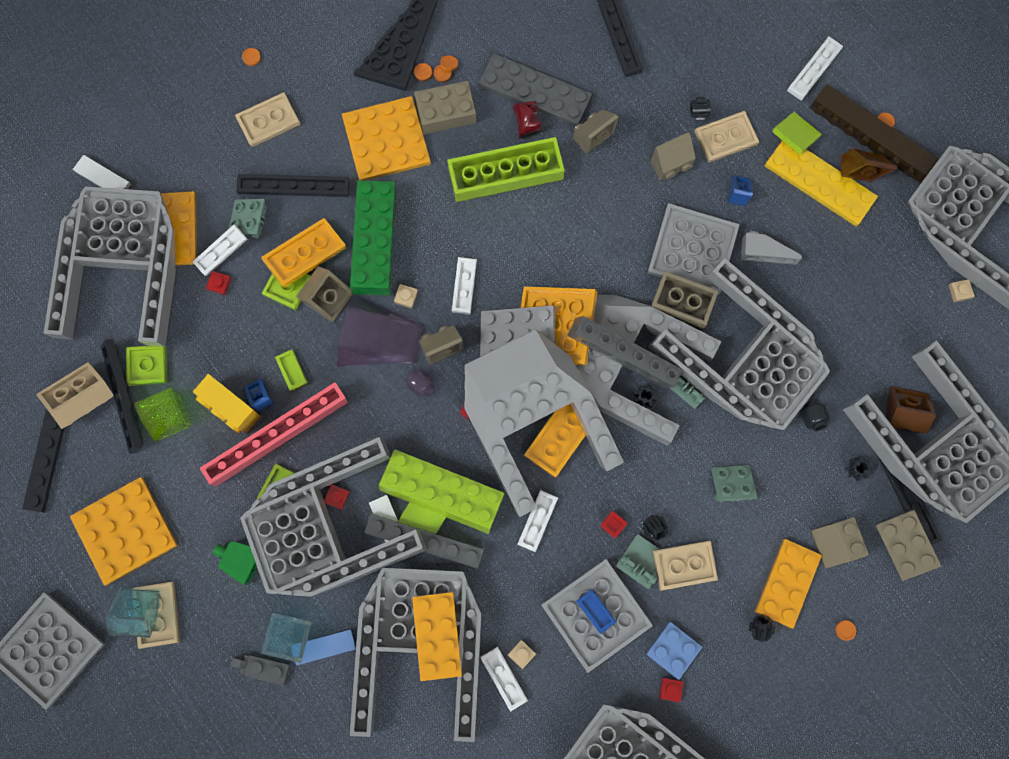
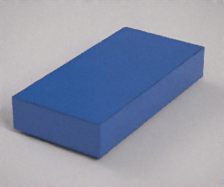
M592 589L576 600V603L600 634L616 623V620Z

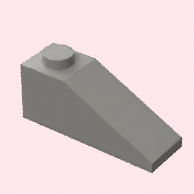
M751 231L742 238L741 260L797 265L802 259V255L765 234Z

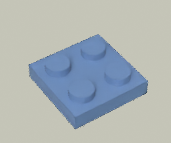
M668 622L646 655L679 680L702 649V646L674 624Z

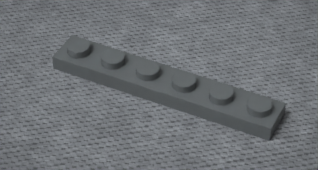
M370 514L365 529L366 534L390 541L416 529L421 532L427 550L423 552L477 569L479 567L484 548L376 514Z

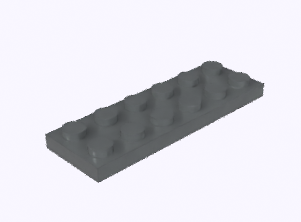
M495 53L492 54L479 81V87L517 103L535 101L536 104L532 105L538 107L537 111L575 127L580 123L592 97V94Z

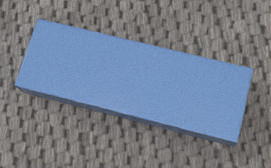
M351 629L292 645L297 666L355 650L356 645Z

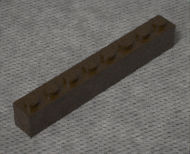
M826 84L810 106V109L815 114L827 119L831 125L837 126L846 135L852 136L861 145L871 149L874 154L883 155L903 171L906 176L912 177L919 184L922 183L939 160L828 84Z

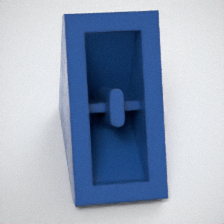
M733 175L728 203L746 206L753 194L751 179Z
M261 378L244 387L249 404L257 413L275 404Z

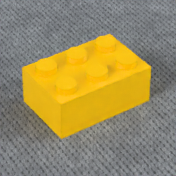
M209 374L193 391L197 395L196 400L208 408L210 412L222 421L227 419L225 424L237 433L242 431L247 434L261 418L258 413Z

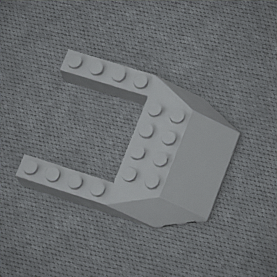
M949 146L907 203L927 239L948 265L1009 309V274L971 247V244L1003 200L1009 204V167L991 154H979L972 152L973 150H961L958 147Z
M85 186L80 193L79 199L73 203L72 210L67 217L64 216L60 224L43 334L53 338L73 340L84 266L148 271L138 341L149 346L165 347L176 268L174 229L162 195L159 191Z
M723 258L706 277L763 325L726 373L721 377L666 329L656 336L648 348L660 358L682 369L680 375L694 385L704 396L737 418L785 430L829 374V368L823 361V355L814 342L813 333L726 258Z
M597 295L593 321L632 343L635 342L641 329L654 336H657L666 329L696 356L707 363L713 359L721 341L654 307L618 295ZM589 348L587 366H575L589 388L600 412L668 446L680 425L611 391L610 388L622 365Z
M536 329L465 364L464 409L519 517L537 508L503 439L519 429L571 404L600 467L605 471H609L624 463L600 410L573 360L567 353Z
M935 341L923 347L912 358L959 418L915 454L912 453L868 394L853 401L843 411L896 478L927 504L963 523H967L1009 488V433L940 344Z
M378 437L270 484L265 489L264 494L243 514L240 519L267 594L312 597L356 581L382 568L427 550L421 532L415 529L348 559L345 558L320 489L391 459L385 440Z
M397 568L381 569L365 600L359 607L350 736L371 737L373 735L379 651L418 653L412 597L453 592L462 676L457 677L454 741L475 742L481 612L464 572Z
M603 704L563 759L705 758L650 714Z

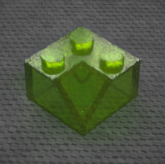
M171 387L134 403L141 422L154 442L191 427L179 394Z

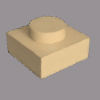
M969 279L948 285L954 303L975 297Z
M400 284L394 303L412 309L418 289Z
M522 640L508 654L522 669L536 655Z

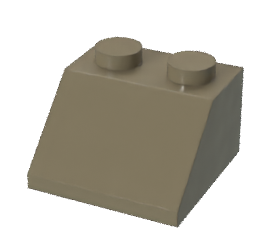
M601 110L598 113L594 112L589 116L588 121L584 124L580 123L574 128L573 140L588 154L614 134L618 116L605 110Z
M689 132L655 148L650 163L660 181L665 178L669 180L676 176V173L680 171L686 172L693 167L692 165L696 157Z
M317 267L296 297L309 308L333 322L353 293L332 272Z
M449 325L439 329V332L433 335L428 333L419 340L420 347L429 365L464 350L462 338L454 325L451 327Z
M855 517L811 531L818 552L822 555L821 560L824 568L851 562L869 555Z

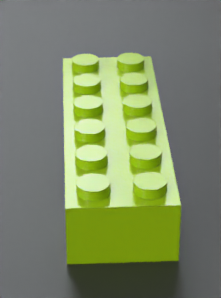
M556 137L447 160L456 202L563 180L565 172Z
M394 450L379 483V489L382 492L487 534L490 532L504 493L398 450Z

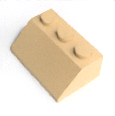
M89 362L36 394L61 429L71 425L74 421L114 396Z

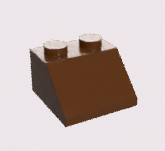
M852 148L840 156L842 177L872 182L897 170L895 164L883 155L874 154L872 151L865 152L858 148Z
M890 386L886 417L892 427L908 429L916 433H928L936 416L929 394Z

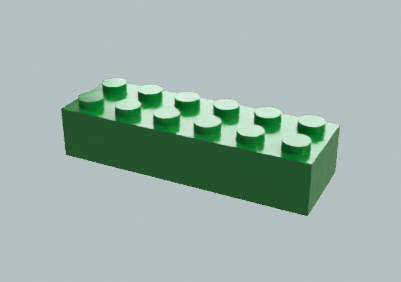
M357 180L350 288L353 294L391 296L397 192L395 182Z

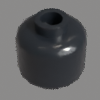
M809 402L801 412V417L807 429L817 432L828 426L830 416L823 404Z

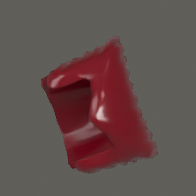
M535 101L516 103L512 107L518 123L519 139L542 129L541 122L538 121V107L532 105L536 104Z

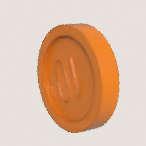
M248 48L243 52L242 59L246 65L255 66L260 62L261 56L257 49Z
M443 56L440 60V66L446 71H454L458 67V60L453 56Z
M421 63L415 67L414 75L419 81H427L432 76V69L428 64Z
M440 65L434 69V77L437 81L447 82L450 80L452 71H446Z
M881 113L877 117L890 127H893L895 124L894 117L889 113Z
M842 620L837 623L835 633L841 640L849 641L855 637L856 627L852 622Z

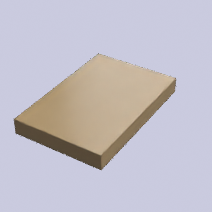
M285 92L235 115L251 148L301 125Z
M745 111L694 130L708 163L759 144L757 135Z
M711 541L652 551L660 591L718 580Z
M175 582L133 588L138 649L180 642Z

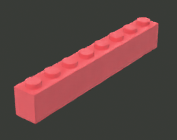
M333 383L200 467V470L208 483L217 487L341 408L348 401L338 385Z

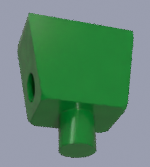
M233 541L229 543L228 547L217 544L213 550V555L221 558L218 567L239 583L248 585L257 568L250 546Z

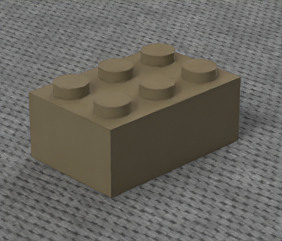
M468 81L414 92L423 135L476 124V112Z
M664 271L651 307L702 331L707 325L718 291Z
M914 509L876 523V527L902 581L941 567Z

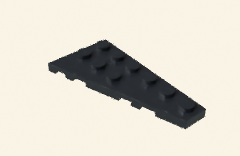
M412 0L404 14L398 17L395 25L391 26L376 44L373 52L369 56L367 55L363 60L364 63L359 69L357 68L354 71V76L406 91L438 0Z

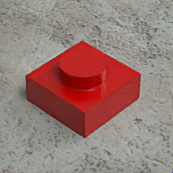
M212 271L206 289L225 296L232 278Z
M331 484L324 502L343 510L350 492Z
M612 511L600 527L615 539L628 523Z
M662 678L659 698L680 702L683 681Z

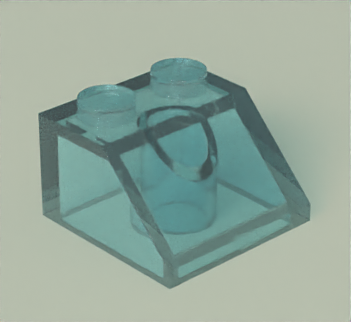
M119 588L105 617L109 635L150 638L157 620L159 591Z
M272 612L261 654L302 663L312 622L295 616Z

